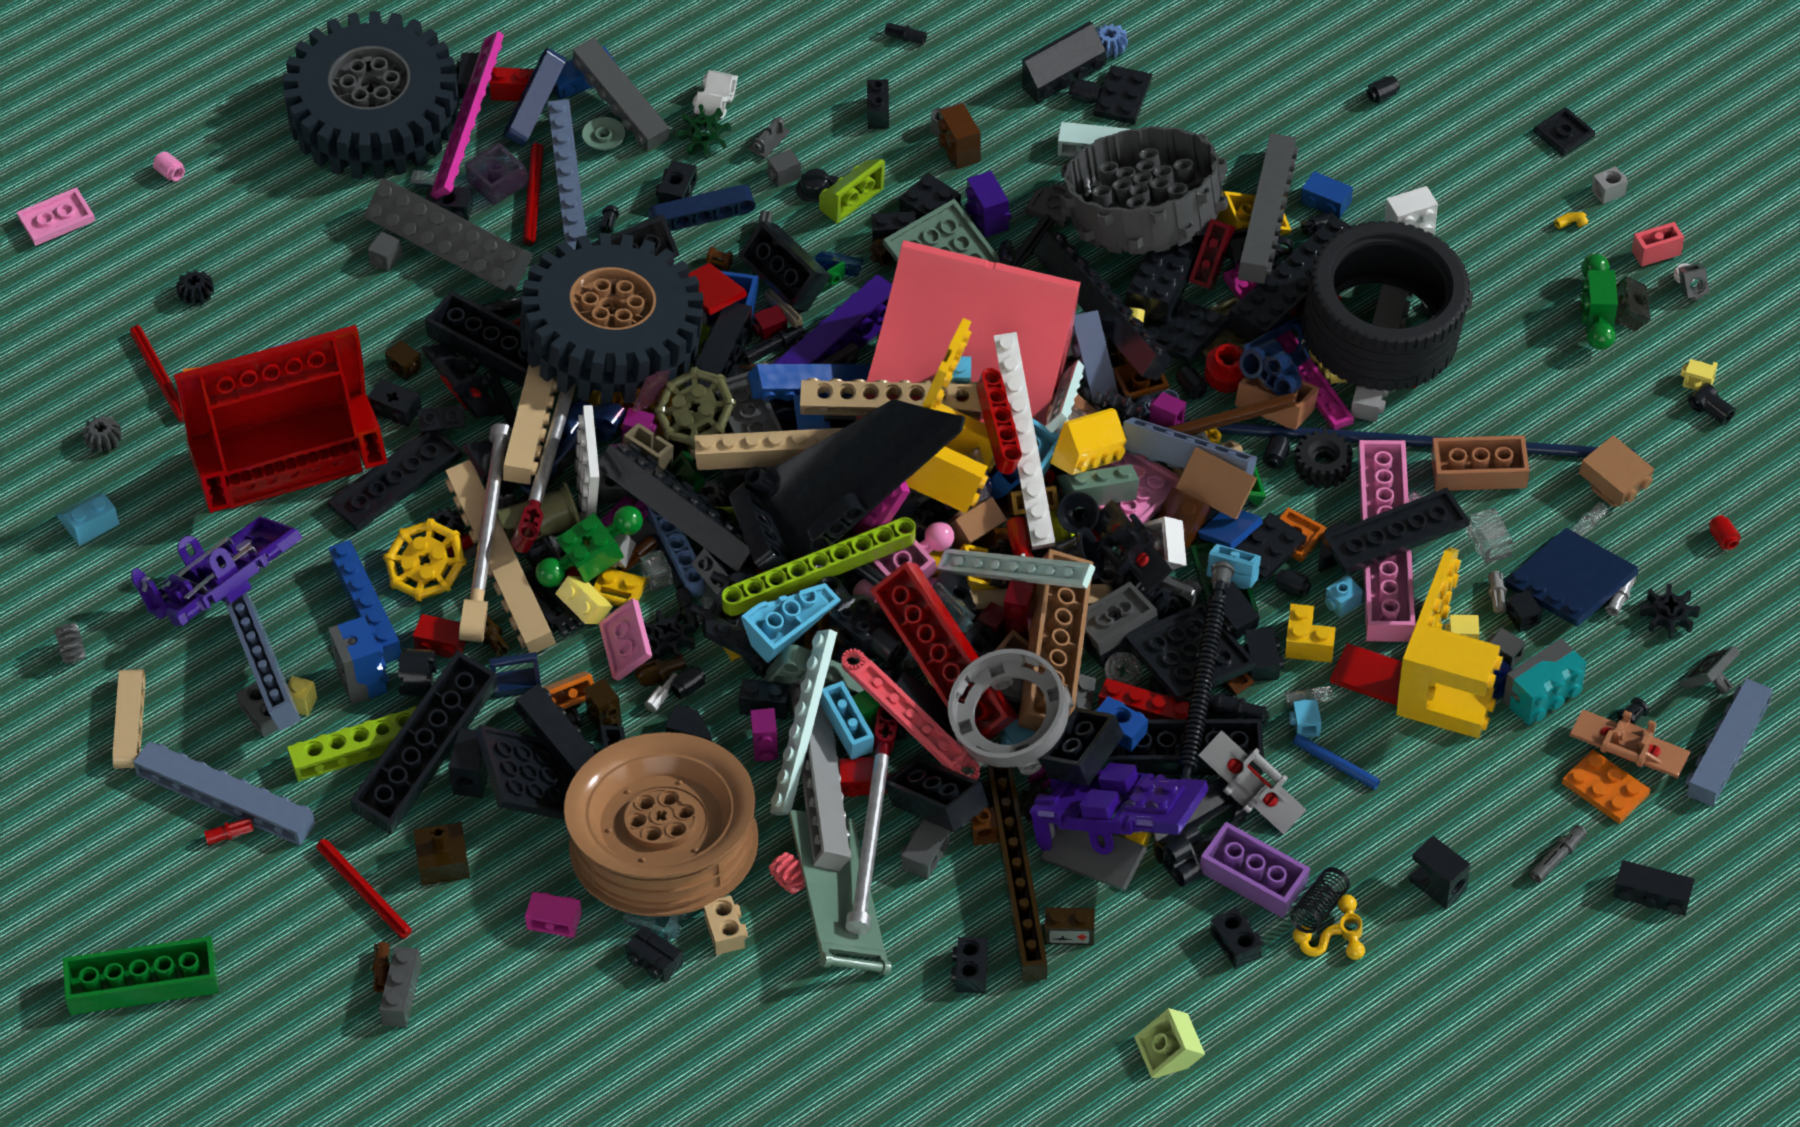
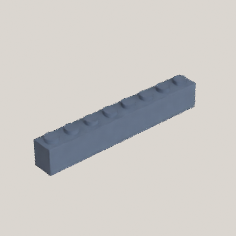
M246 592L230 604L225 602L268 712L278 729L282 731L302 721L260 616L250 596Z
M148 741L133 762L137 776L236 819L250 818L253 826L301 846L315 826L313 812L307 806L297 805L284 796H276L263 787H255L244 779L234 778L223 770L213 769L202 761L192 760L185 754L171 751L162 744Z

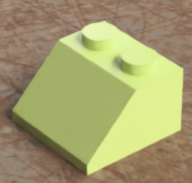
M1168 1008L1134 1036L1151 1078H1158L1188 1069L1205 1055L1188 1013Z

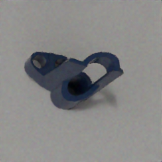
M1292 317L1242 346L1244 352L1239 361L1242 374L1249 379H1256L1258 377L1266 387L1279 396L1294 393L1301 389L1302 381L1297 370L1299 366L1310 358L1306 348L1307 341L1304 339L1302 330V319ZM1291 329H1295L1299 335V342L1296 349L1288 354L1275 338Z
M578 400L571 404L548 482L557 471L558 463L578 444L577 430H581L578 427V415L583 414V405H591L590 403ZM601 403L593 406L596 441L599 443L601 441L608 442L624 422L627 412L622 406L615 403ZM532 476L530 485L522 484L520 487L528 494L531 492L535 476Z

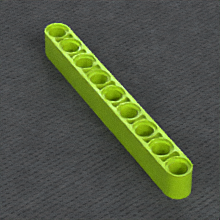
M906 517L897 519L728 586L722 592L723 611L730 616L739 615L749 611L758 603L774 601L781 596L789 595L817 584L825 577L837 576L907 548L915 542V522ZM859 548H865L866 550L860 551V550H858V549H859ZM816 565H822L823 567H821V568H816L815 566H816ZM774 582H779L780 584H779V585H773L772 583H774ZM751 591H758V593H756V594H752V593H750V592H751ZM732 599L737 600L736 602H729Z

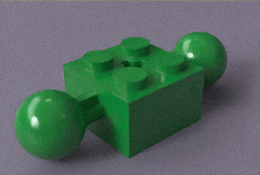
M1590 254L1581 264V272L1586 278L1582 281V292L1584 294H1580V307H1584V311L1581 314V322L1586 324L1589 345L1596 350H1606L1614 344L1616 339L1614 325L1618 299L1615 270H1610L1609 262L1603 255Z
M623 506L615 512L613 523L606 528L596 514L592 513L555 538L565 555L560 559H543L536 567L535 574L538 582L545 587H556L563 582L565 571L573 566L585 583H587L623 559L624 555L614 538L619 534L633 535L637 533L643 524L641 512L633 506Z

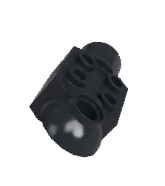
M825 577L815 585L826 583L841 599L831 609L828 629L837 632L836 643L847 650H854V648L860 650L869 660L879 659L890 668L898 666L906 658L909 649L881 607L865 595L851 596L836 577Z

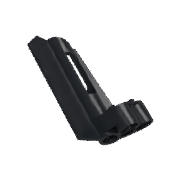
M1222 777L1207 785L1208 792L1179 835L1152 833L1155 841L1153 850L1156 860L1163 864L1167 872L1180 887H1185L1203 876L1198 862V853L1209 846L1223 826L1221 825L1207 834H1202L1198 829V825L1234 805V814L1228 823L1237 827L1245 820L1247 813L1242 809L1243 806L1231 795L1228 796L1223 792V788L1228 782Z

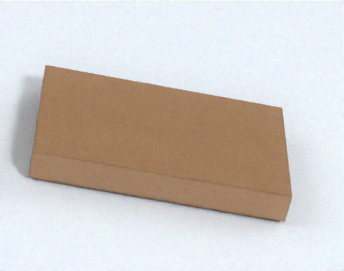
M1195 447L1176 489L1234 519H1238L1257 477Z

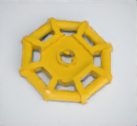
M432 518L404 529L400 528L388 552L383 554V560L386 563L390 579L389 586L415 598L416 601H422L424 598L445 591H451V586L463 566L467 565V559L464 557L460 541L461 534L458 530L453 531L435 522ZM426 531L425 537L419 536L416 537L414 540L410 537L412 535ZM435 532L445 536V540L440 542L434 539ZM404 541H406L408 546L402 556L397 555ZM451 546L453 547L454 558H449L447 554V548ZM428 556L430 562L421 565V559ZM395 563H401L404 573L399 576ZM449 566H452V568H451V570L449 571L448 575H447L446 578L444 579L443 576H444L445 572L447 571L448 567H449ZM410 579L418 584L414 588L406 584V582ZM434 580L435 582L438 581L440 583L425 588V585L429 584L428 582Z

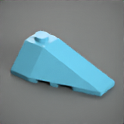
M826 583L800 590L797 594L784 595L774 601L758 603L743 614L741 620L751 646L768 663L834 608L841 599Z

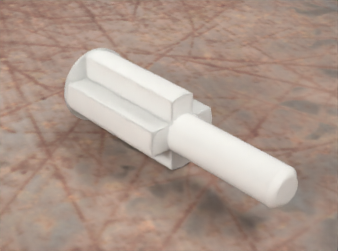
M673 673L662 687L658 686L644 703L647 710L650 712L657 711L669 696L667 693L670 689V683L678 675L677 673Z

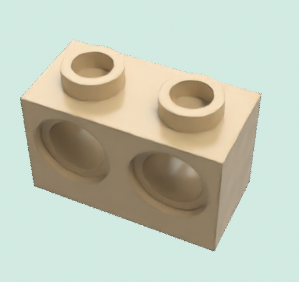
M732 896L719 898L704 906L703 914L716 955L745 948L744 939L748 938L745 923L740 924L739 918H742L740 907L738 904L733 903Z

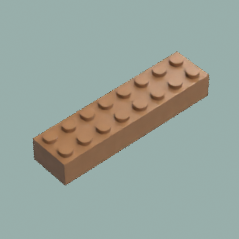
M1049 549L1043 556L1044 559L1084 562L1093 565V561ZM1091 580L1087 589L1036 584L1028 651L1048 661L1058 673L1064 687L1067 686L1074 707L1069 708V716L1075 709ZM1026 663L1025 667L1033 669L1041 675H1043L1045 671L1043 667L1038 666L1037 668L1031 664ZM1024 680L1018 726L1037 731L1045 719L1046 699L1039 687L1030 681Z

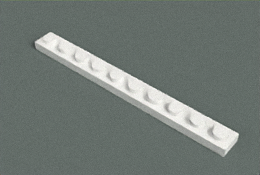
M1017 332L994 335L999 370L1004 382L1022 451L1017 468L1032 550L1055 546V538Z

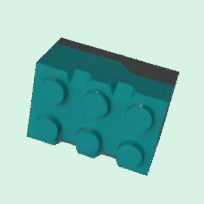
M1560 638L1507 673L1503 702L1528 726L1535 721L1539 722L1546 716L1548 709L1557 710L1564 704L1566 697L1569 699L1571 697L1575 698L1582 692L1587 662Z

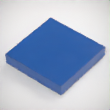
M1243 510L1238 519L1220 512L1198 531L1200 539L1214 544L1235 548L1262 525L1263 521L1261 516Z

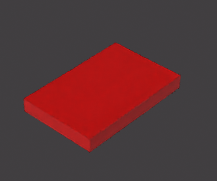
M707 263L689 273V277L696 276L699 281V292L703 293L704 299L703 311L709 315L747 296L746 290L711 263Z
M1347 643L1330 677V683L1397 706L1402 661Z

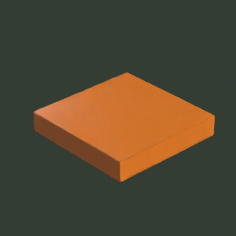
M1287 507L1279 518L1307 536L1306 543L1291 556L1302 563L1323 538L1327 527Z

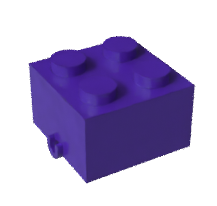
M992 171L967 178V188H965L967 203H965L967 214L969 216L972 215L974 225L982 232L984 238L1009 230V219L1012 217L1009 213V200Z

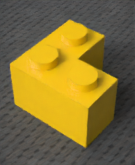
M1291 604L1285 658L1332 663L1336 627L1313 625L1314 606Z

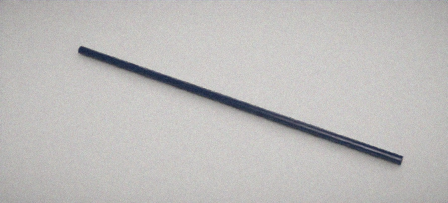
M1233 423L1216 428L1221 434L1266 437L1282 435L1286 438L1304 439L1307 433L1312 436L1315 430H1318L1319 433H1323V430H1328V434H1332L1334 431L1337 432V437L1343 435L1345 442L1359 443V440H1404L1406 446L1432 447L1433 438H1450L1302 427L1294 430L1284 426ZM1526 442L1527 454L1587 457L1598 448L1593 446Z

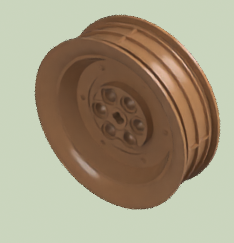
M671 732L650 733L630 737L606 747L591 757L575 774L564 801L565 823L570 835V861L578 880L590 894L606 905L623 912L641 916L681 915L702 909L717 899L725 897L743 881L757 855L758 829L754 818L755 793L751 778L741 762L725 748L693 735Z

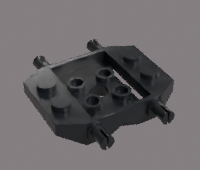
M745 567L730 574L728 577L714 570L710 580L722 585L720 592L709 609L693 603L690 612L702 617V630L705 638L750 661L762 659L751 646L741 620V616L746 612L730 616L722 608V592L725 588L756 576L759 573ZM751 591L750 593L756 594L758 591ZM734 599L729 600V602H736V601H737V600H734Z

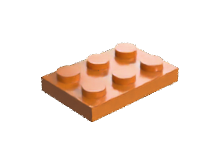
M1593 749L1562 781L1563 785L1618 824L1650 794V789Z

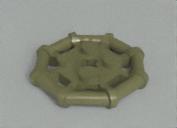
M692 367L690 371L664 383L665 388L657 407L654 408V414L659 420L664 432V438L667 441L673 440L695 448V435H713L725 432V426L733 407L736 406V400L733 399L725 382L726 377L723 374L717 375L700 370L697 367ZM700 379L712 382L709 388L704 387L700 384ZM689 381H692L691 386L681 391H679V389L677 388ZM718 390L723 397L721 401H718L715 396ZM673 392L676 395L672 399L673 405L672 407H667V404ZM694 404H700L697 412L691 410ZM719 409H722L718 422H716L714 417L716 411L719 412ZM673 415L676 423L672 427L667 416ZM709 426H712V428H710V429H708V430L702 432L701 434H699V431H701V430H703V429H705V428H707V427H709ZM685 428L690 429L691 435L682 434L680 431Z

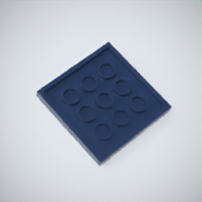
M1565 528L1505 580V587L1516 593L1528 590L1539 606L1578 627L1638 574V567Z

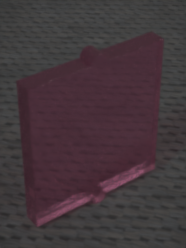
M670 370L657 371L645 379L632 410L634 412L646 409L648 406L657 403Z

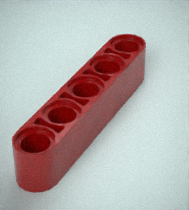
M986 368L983 370L977 383L976 391L995 465L1001 473L1012 474L1021 459L1022 451L1002 375L997 369Z

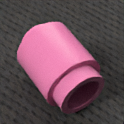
M162 152L154 158V169L168 180L179 181L184 176L185 168L183 164L170 153Z

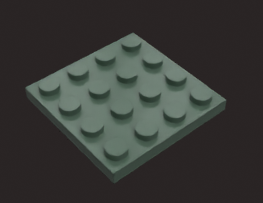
M955 199L883 240V245L897 263L903 240L999 263V256Z

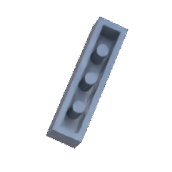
M1098 310L1075 315L1072 332L1074 340L1072 351L1074 357L1078 358L1084 365L1082 379L1085 388H1083L1084 399L1089 401L1091 406H1096L1092 404L1096 392H1100L1105 396L1109 389L1114 394L1119 393Z

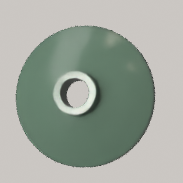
M599 117L589 121L584 126L582 138L585 144L592 149L610 150L622 143L625 138V128L620 121L614 118Z

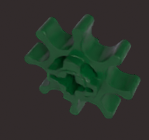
M699 104L700 114L697 118H689L687 114L682 115L683 120L689 123L690 126L686 131H678L677 135L680 140L685 138L692 139L691 144L686 147L688 154L692 155L697 147H703L706 158H710L709 150L712 145L719 144L723 149L727 148L726 142L719 137L722 132L732 131L730 123L718 124V119L723 116L720 108H717L713 115L707 116L705 115L704 106Z

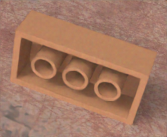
M1525 435L1433 438L1431 461L1435 491L1448 488L1449 491L1527 488L1530 471Z

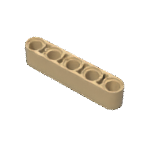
M144 669L119 670L113 741L114 769L135 768L133 762L141 752L145 698Z

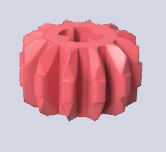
M784 852L772 861L769 866L770 873L775 878V881L786 891L795 894L805 887L800 861L794 855Z

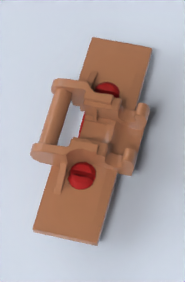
M1586 710L1581 711L1570 732L1571 737L1601 748L1600 751L1603 753L1607 751L1626 760L1633 761L1639 767L1645 765L1673 777H1679L1691 751L1653 737L1657 722L1650 720L1647 729L1630 723L1632 713L1626 710L1624 711L1622 721L1620 720L1618 723Z

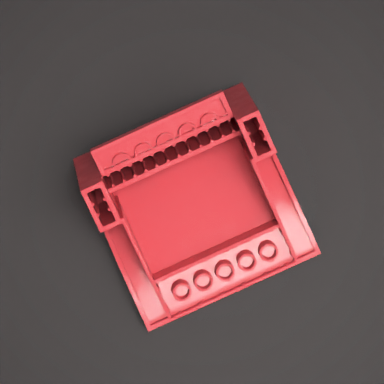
M903 240L867 382H875L877 380H887L888 382L908 380L912 383L933 381L941 362L945 358L952 338L962 319L965 318L972 321L969 327V331L972 333L962 353V356L971 357V382H978L983 370L986 368H994L1000 372L994 335L1017 332L1032 418L1045 426L1054 389L1059 386L1068 360L1081 282ZM868 394L865 396V398L868 400H872L876 397L873 394ZM890 395L887 398L892 400L899 397L897 395ZM914 395L911 397V399L914 401H918L921 399V397L918 395ZM960 396L957 398V400L960 402H965L966 400H968L964 396ZM856 416V420L862 418L863 416ZM976 419L980 422L985 423L984 419Z

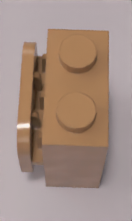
M1613 435L1582 460L1579 474L1591 483L1592 491L1613 507H1621L1626 502L1630 503L1641 489L1646 490L1651 485L1654 468Z

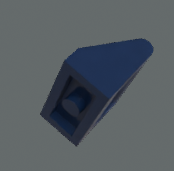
M536 652L489 659L490 668L495 673V667L533 662V668L497 673L498 686L494 690L495 698L524 694L538 683L541 686Z

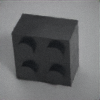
M927 173L899 197V212L915 211L916 220L953 199L961 207V194L930 173Z

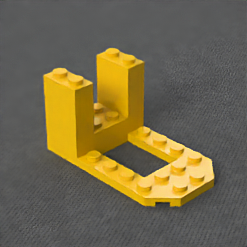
M965 318L962 319L952 338L945 358L938 368L922 405L925 408L966 417L963 430L910 476L906 483L911 489L967 513L970 506L975 507L980 496L976 492L978 488L983 490L988 479L985 473L986 471L991 473L995 461L985 423L941 404L945 395L942 388H948L953 377L952 374L959 364L972 333L969 331L972 321Z
M1449 547L1443 553L1403 657L1396 715L1479 739L1482 730L1486 731L1488 728L1490 717H1487L1489 712L1493 713L1497 699L1493 698V686L1496 679L1494 671H1499L1503 657L1499 656V645L1443 630L1444 624H1442V620H1447L1451 608L1449 604L1452 598L1451 591L1452 587L1456 588L1459 574L1457 573L1461 564V560L1458 559L1459 550Z

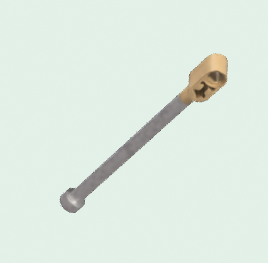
M494 424L490 428L489 440L493 443L470 600L464 599L459 640L483 643L488 611V602L484 601L506 446L509 445L513 430L506 424Z

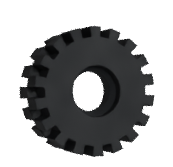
M1315 430L1312 436L1309 433L1305 434V438H1301L1298 445H1296L1294 463L1296 474L1299 473L1301 480L1306 479L1307 485L1310 486L1311 483H1314L1315 488L1324 485V489L1329 488L1330 484L1336 487L1339 481L1341 483L1345 482L1352 468L1353 450L1350 448V442H1345L1343 435L1337 437V432L1334 431L1332 434H1328V430H1323V433ZM1325 457L1332 462L1322 464L1315 461V459Z

